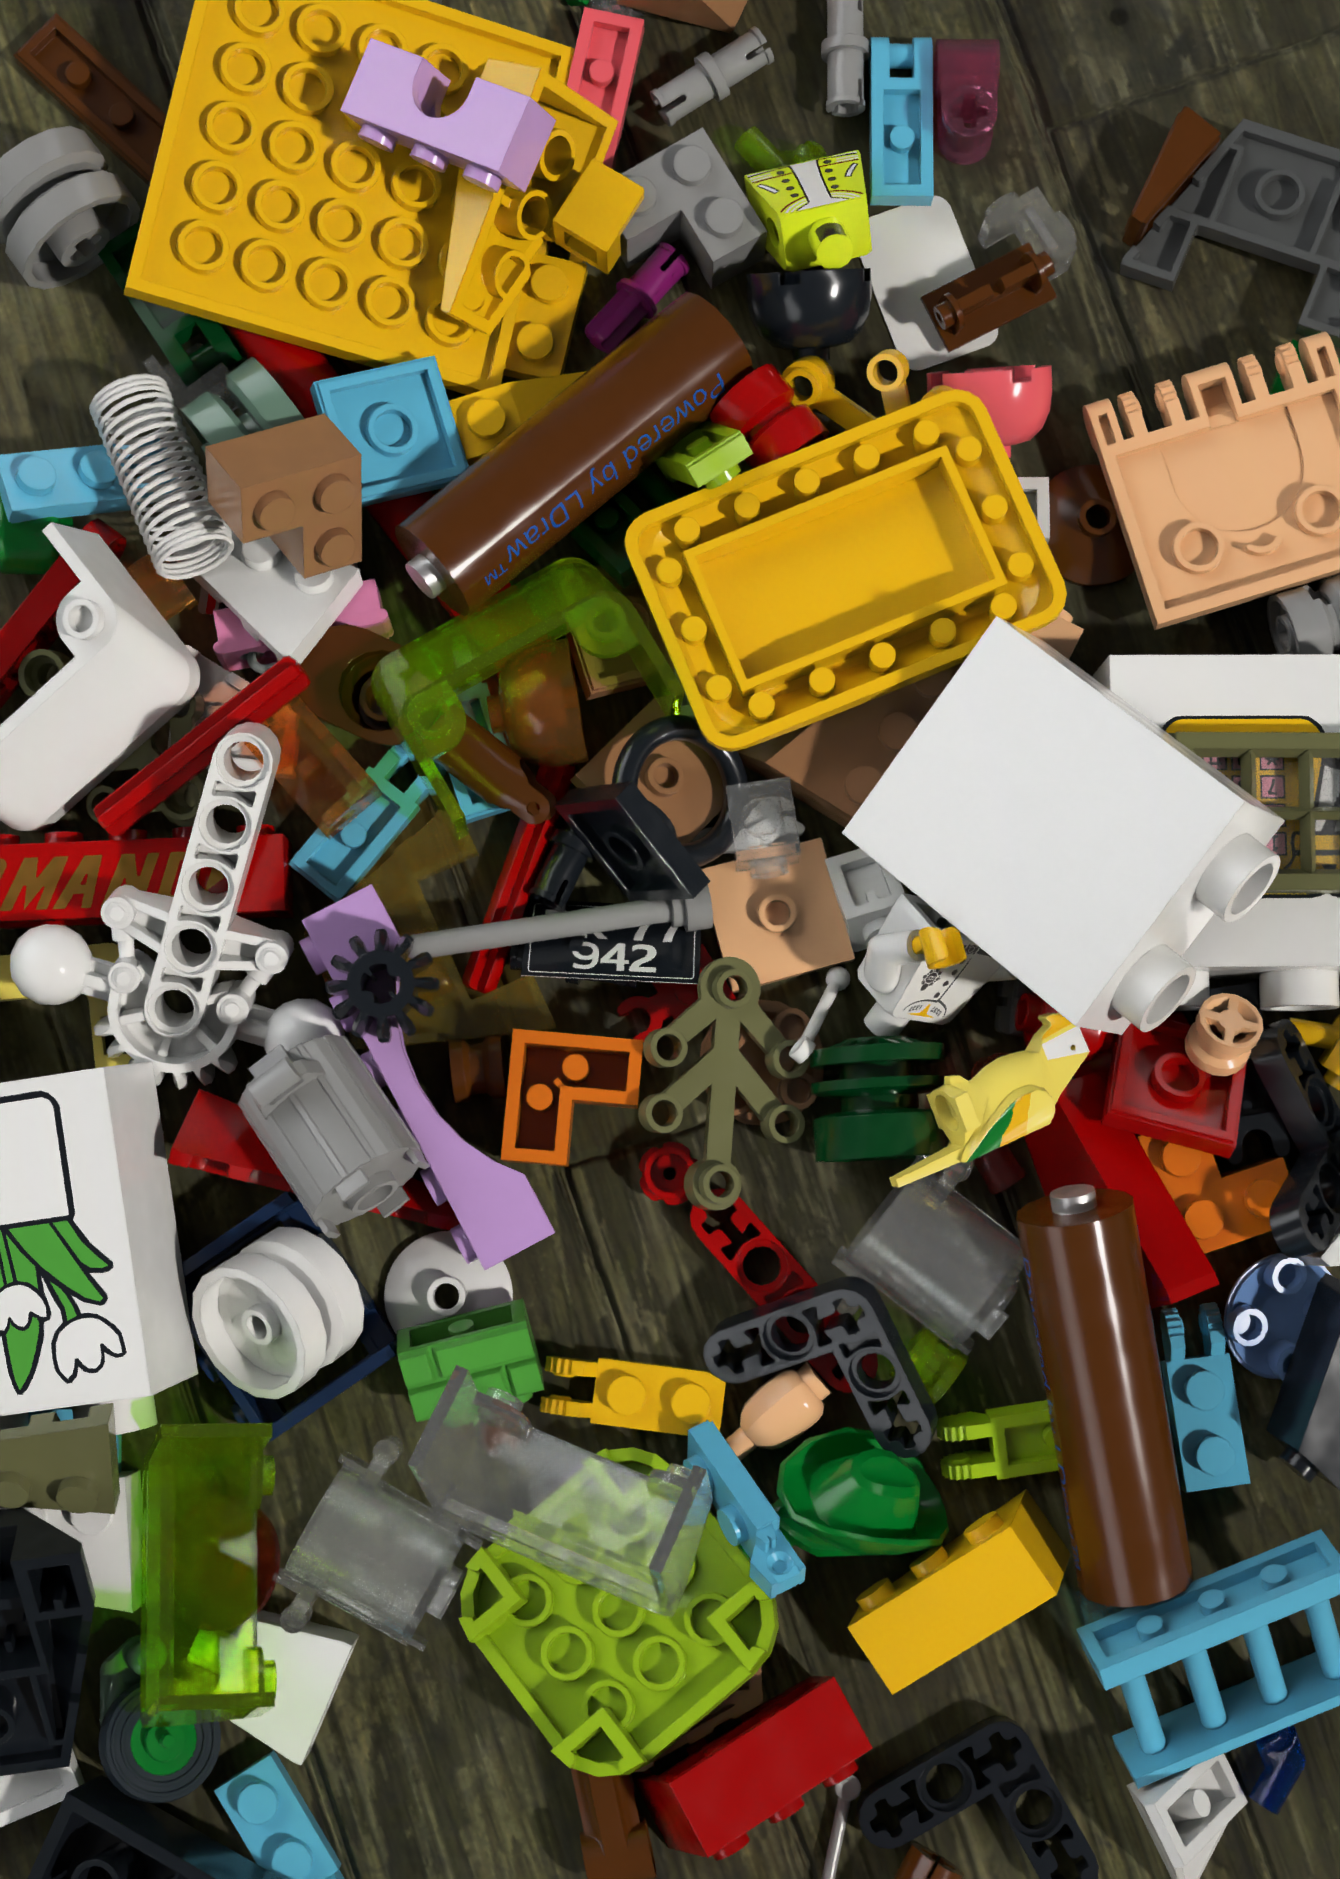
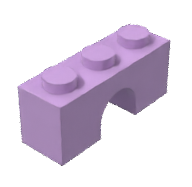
M370 38L340 109L341 112L361 126L358 133L361 139L392 153L396 144L412 149L409 155L411 158L439 172L445 173L448 164L464 169L463 178L490 192L498 193L501 184L524 193L526 192L556 119L531 97L478 77L475 78L463 105L454 113L441 117V105L451 80L425 58Z

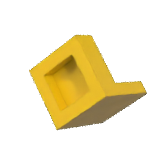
M592 158L553 219L555 244L608 275L621 255L620 236L642 203L644 188Z

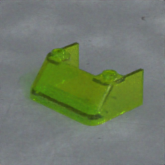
M568 557L555 561L492 596L470 615L463 616L460 614L388 654L378 662L373 671L371 686L374 698L457 841L468 835L466 818L433 760L454 749L465 734L466 715L457 697L458 694L571 632L578 645L594 657L614 658L628 652L665 716L680 715L685 691L637 610L596 567L586 560Z
M272 1423L161 1424L145 1455L142 1477L140 1720L142 1728L170 1727L261 1717L275 1707L277 1688L275 1660H264L262 1647L257 1646V1511L261 1506L262 1496H272L274 1492V1456L263 1455V1449L273 1437Z

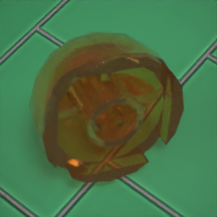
M568 638L546 640L523 647L508 658L500 671L498 694L487 696V706L493 734L505 732L512 750L522 757L526 763L539 767L564 768L576 766L578 763L589 762Z

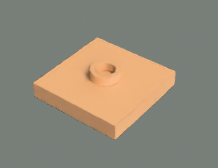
M821 837L702 869L710 880L708 887L712 902L713 927L721 957H736L747 962L757 973L760 986L855 960L845 921L824 860L827 859ZM728 977L732 992H739L737 982L733 978Z

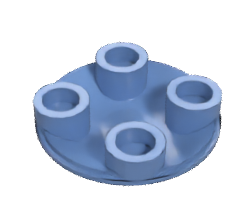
M1277 1253L1258 1260L1242 1273L1232 1287L1226 1302L1224 1333L1229 1349L1243 1367L1264 1378L1284 1380L1317 1283L1326 1273L1331 1275L1324 1266L1305 1265L1298 1257L1289 1258L1284 1253Z

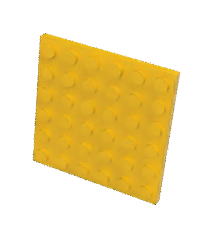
M195 0L123 295L373 368L435 355L445 389L466 395L500 385L522 289L491 335L481 333L441 311L459 167L448 164L445 173L436 171L411 158L409 155L412 149L400 144H396L393 153L382 150L361 139L358 136L361 126L341 112L340 109L370 38L425 58L451 80L441 105V117L454 113L463 105L475 78H481L488 58L541 68L567 86L575 48L429 0Z

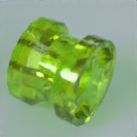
M929 1324L924 1325L906 1345V1349L933 1404H935L957 1379L965 1367L969 1356L959 1348H947L939 1341L938 1331ZM893 1365L888 1373V1375L891 1377L895 1376V1369Z

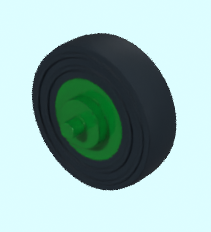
M171 1678L148 1679L131 1686L120 1694L104 1716L98 1740L101 1764L113 1785L125 1795L149 1803L175 1801L198 1788L211 1773L217 1761L221 1745L219 1719L216 1711L211 1707L212 1704L208 1698L193 1685Z

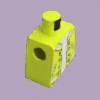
M859 150L744 175L747 199L767 230L765 249L785 271L794 272L816 266H823L830 270L840 269L847 265L852 258L865 256L872 251L867 196Z

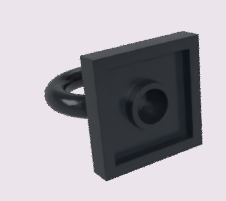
M669 715L647 723L629 738L616 761L612 784L570 789L554 807L630 902L639 900L694 899L710 882L700 866L721 856L733 844L741 831L748 809L749 787L745 767L738 751L719 750L708 743L701 733L695 717ZM670 741H688L702 748L715 762L723 783V805L717 822L704 837L691 843H680L677 839L675 827L667 815L655 804L648 801L638 789V779L644 762L657 747Z

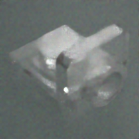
M790 777L725 786L736 872L750 870L751 879H767L788 874V865L799 863L801 855Z

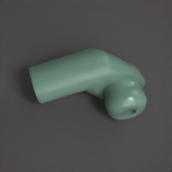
M141 1634L128 1638L101 1664L100 1726L109 1707L120 1694L131 1686L144 1681L152 1673L155 1675L164 1665V1648L151 1635Z

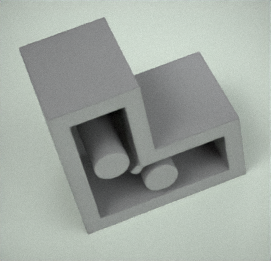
M703 127L621 173L644 188V199L620 236V257L627 268L650 256L656 250L659 243L671 244L681 239L710 288L713 289L764 259L767 230Z

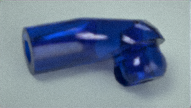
M1294 1725L1255 1740L1265 1768L1249 1797L1276 1815L1282 1809L1306 1764V1757Z

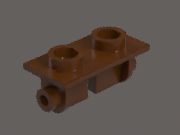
M1030 242L923 295L920 300L947 352L950 353L1056 299L1057 295L1048 279L1049 276L1055 273L1054 264L1047 252L1043 251L1036 255Z

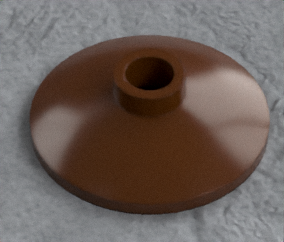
M1101 465L1075 466L1052 478L1049 481L1050 539L1048 546L1063 580L1084 587H1102L1117 583L1131 575L1135 569ZM1091 510L1102 512L1107 519V526L1101 529L1091 527L1087 523L1086 513Z

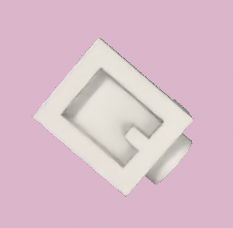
M859 848L824 859L845 921L853 952L867 949L869 940L878 934L900 894L905 893L901 882Z

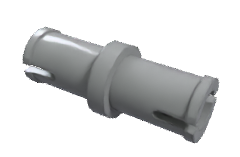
M826 0L827 38L821 43V57L827 63L826 111L828 113L832 112V115L838 117L856 116L865 110L864 62L870 57V43L864 37L863 0Z
M753 26L747 33L712 55L706 51L694 58L695 65L658 89L655 88L650 91L654 105L660 104L661 107H664L658 111L664 122L671 127L676 124V121L714 98L720 102L730 95V87L763 66L773 63L774 55L771 48L764 49L761 46L767 42L761 31L756 26Z

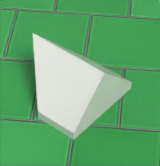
M1225 1754L1216 1756L1139 1789L1135 1782L1126 1785L1171 1879H1200L1228 1822L1248 1803Z

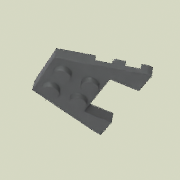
M1243 118L1192 178V183L1173 205H1168L1153 222V228L1136 247L1133 245L1124 255L1120 265V275L1172 292L1196 235L1316 274L1317 278L1298 322L1295 334L1308 337L1326 331L1331 337L1334 347L1340 348V149Z

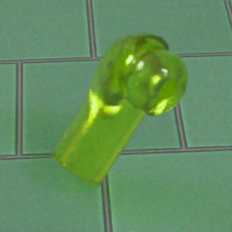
M756 126L744 132L734 146V149L756 172L827 157L824 148L814 141H806L805 144L798 145L796 150L779 151Z

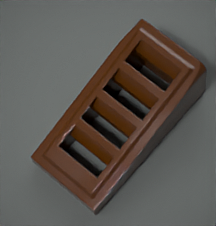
M1184 106L1182 111L1177 114L1128 219L1122 241L1130 247L1133 245L1137 246L1153 228V222L1168 205L1172 206L1192 183L1193 176L1216 151L1221 140V132L1187 106Z

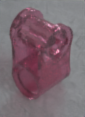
M936 39L934 96L937 97V142L939 150L944 157L955 164H974L983 159L990 150L993 127L995 126L998 114L1000 77L999 39ZM964 123H970V128L964 127Z

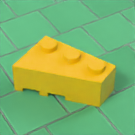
M1025 1489L997 1510L989 1512L965 1529L963 1534L946 1546L934 1547L923 1553L910 1564L909 1568L911 1570L893 1583H891L889 1578H884L866 1589L856 1599L859 1607L847 1628L893 1695L1056 1596L1071 1553L1028 1490Z

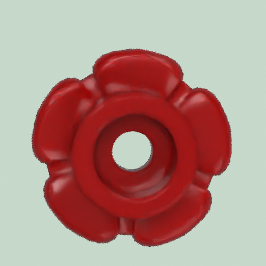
M666 1142L659 1149L657 1147L650 1148L642 1156L639 1163V1169L642 1172L639 1183L642 1191L653 1201L661 1199L667 1205L684 1203L688 1200L684 1191V1177L688 1168L698 1160L692 1159L689 1148L678 1142ZM668 1167L676 1171V1176L672 1180H667L663 1176L664 1170Z

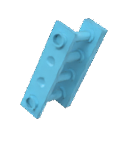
M1322 1529L1193 1581L1185 1591L1171 1599L1151 1605L1129 1607L1076 1629L1082 1649L1105 1691L1119 1685L1121 1687L1134 1727L1113 1735L1112 1739L1138 1789L1340 1706V1636L1329 1600L1340 1595V1554ZM1304 1610L1316 1652L1280 1666L1268 1624ZM1243 1635L1255 1677L1219 1692L1206 1649ZM1182 1660L1194 1702L1158 1717L1145 1674Z

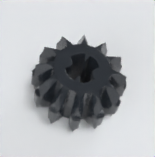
M377 929L375 931V950L368 952L366 945L358 936L349 939V944L359 958L353 964L338 955H334L331 960V965L334 968L348 975L347 980H332L325 983V991L328 994L335 996L349 995L348 999L335 1006L332 1010L333 1016L337 1020H343L360 1010L351 1030V1033L358 1038H362L368 1032L373 1020L377 1021L376 1034L380 1043H390L392 1037L391 1021L394 1020L398 1021L401 1029L407 1036L414 1035L417 1032L416 1026L406 1014L412 1008L427 1017H431L435 1012V1008L429 1002L417 997L418 992H435L440 990L438 978H416L417 974L429 968L433 963L430 953H420L406 962L413 949L414 939L408 934H404L398 940L393 952L389 951L388 933L385 929ZM386 969L394 981L401 982L400 990L397 995L389 991L392 1000L380 1004L373 992L366 991V984L369 978L376 982L377 978L374 973Z

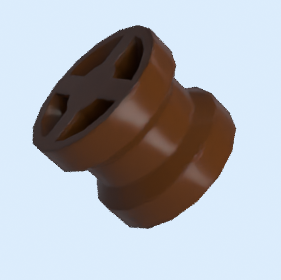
M501 1034L487 1036L482 1043L468 1044L463 1039L449 1040L450 1070L455 1103L469 1102L474 1095L487 1093L494 1099L506 1098L507 1077Z

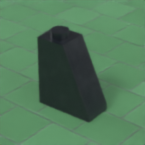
M1326 1273L1317 1283L1266 1430L1285 1448L1279 1458L1293 1472L1308 1483H1311L1318 1476L1340 1490V1280Z

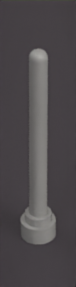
M707 884L694 899L639 900L413 934L411 937L414 939V945L408 957L412 959L420 953L429 952L433 958L670 922L673 928L684 926L686 932L710 929L713 927L711 896Z

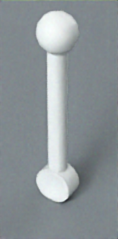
M841 966L832 967L826 973L827 987L801 1038L793 1045L789 1052V1056L798 1064L804 1062L813 1052L816 1046L814 1040L838 991L844 990L850 984V974L847 969Z

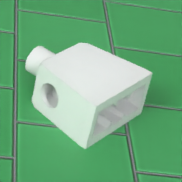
M257 1610L249 1617L240 1637L206 1623L194 1645L189 1661L223 1675L211 1705L216 1712L290 1761L302 1765L311 1751L359 1635L331 1626Z

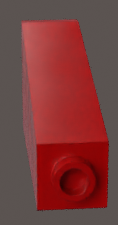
M1096 1071L1076 1079L1072 1078L1055 1104L1056 1110L1051 1124L1024 1136L1045 1196H1049L1051 1191L1059 1187L1074 1184H1088L1094 1186L1095 1189L1124 1191L1133 1196L1151 1308L1176 1303L1219 1285L1213 1267L1136 1135L1128 1131L1101 1125L1107 1086L1099 1072Z

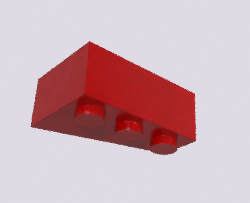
M810 1676L741 1715V1723L707 1744L703 1737L688 1745L686 1750L689 1756L660 1775H653L649 1768L633 1776V1782L669 1849L706 1858L713 1856L716 1861L727 1858L749 1843L748 1831L766 1819L773 1824L790 1817L804 1806L805 1802L802 1795L820 1783L824 1787L836 1785L858 1770L859 1767L855 1760L873 1749L834 1676Z

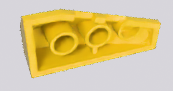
M488 58L481 79L531 97L556 119L525 193L501 184L498 193L490 192L463 178L464 169L459 168L441 311L481 333L491 335L530 278V262L545 240L555 241L553 219L592 158L603 163L618 120L541 68Z

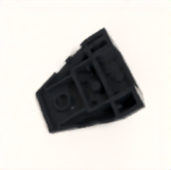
M22 1507L0 1510V1776L69 1767L96 1598L82 1543Z

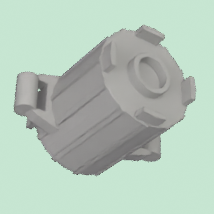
M327 1034L305 1043H300L289 1051H286L284 1046L280 1044L249 1068L254 1078L246 1085V1089L242 1093L240 1101H238V1106L314 1224L320 1227L328 1238H337L341 1235L335 1227L340 1223L361 1216L376 1207L381 1215L386 1218L410 1200L402 1186L413 1177L418 1167L426 1170L430 1165L425 1160L420 1145L346 1036Z

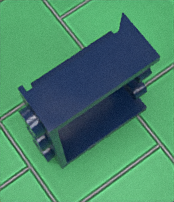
M284 1192L182 1262L191 1332L200 1346L195 1351L196 1359L209 1379L216 1384L223 1381L235 1399L236 1403L231 1405V1411L242 1430L250 1438L258 1435L264 1445L281 1436L397 1356V1335L333 1239L328 1238L320 1227L314 1224L294 1193ZM280 1221L284 1227L302 1228L322 1238L344 1259L358 1283L364 1304L363 1331L359 1339L369 1353L368 1356L288 1411L285 1410L279 1399L255 1397L233 1385L210 1360L199 1341L192 1318L193 1292L200 1281L199 1277Z

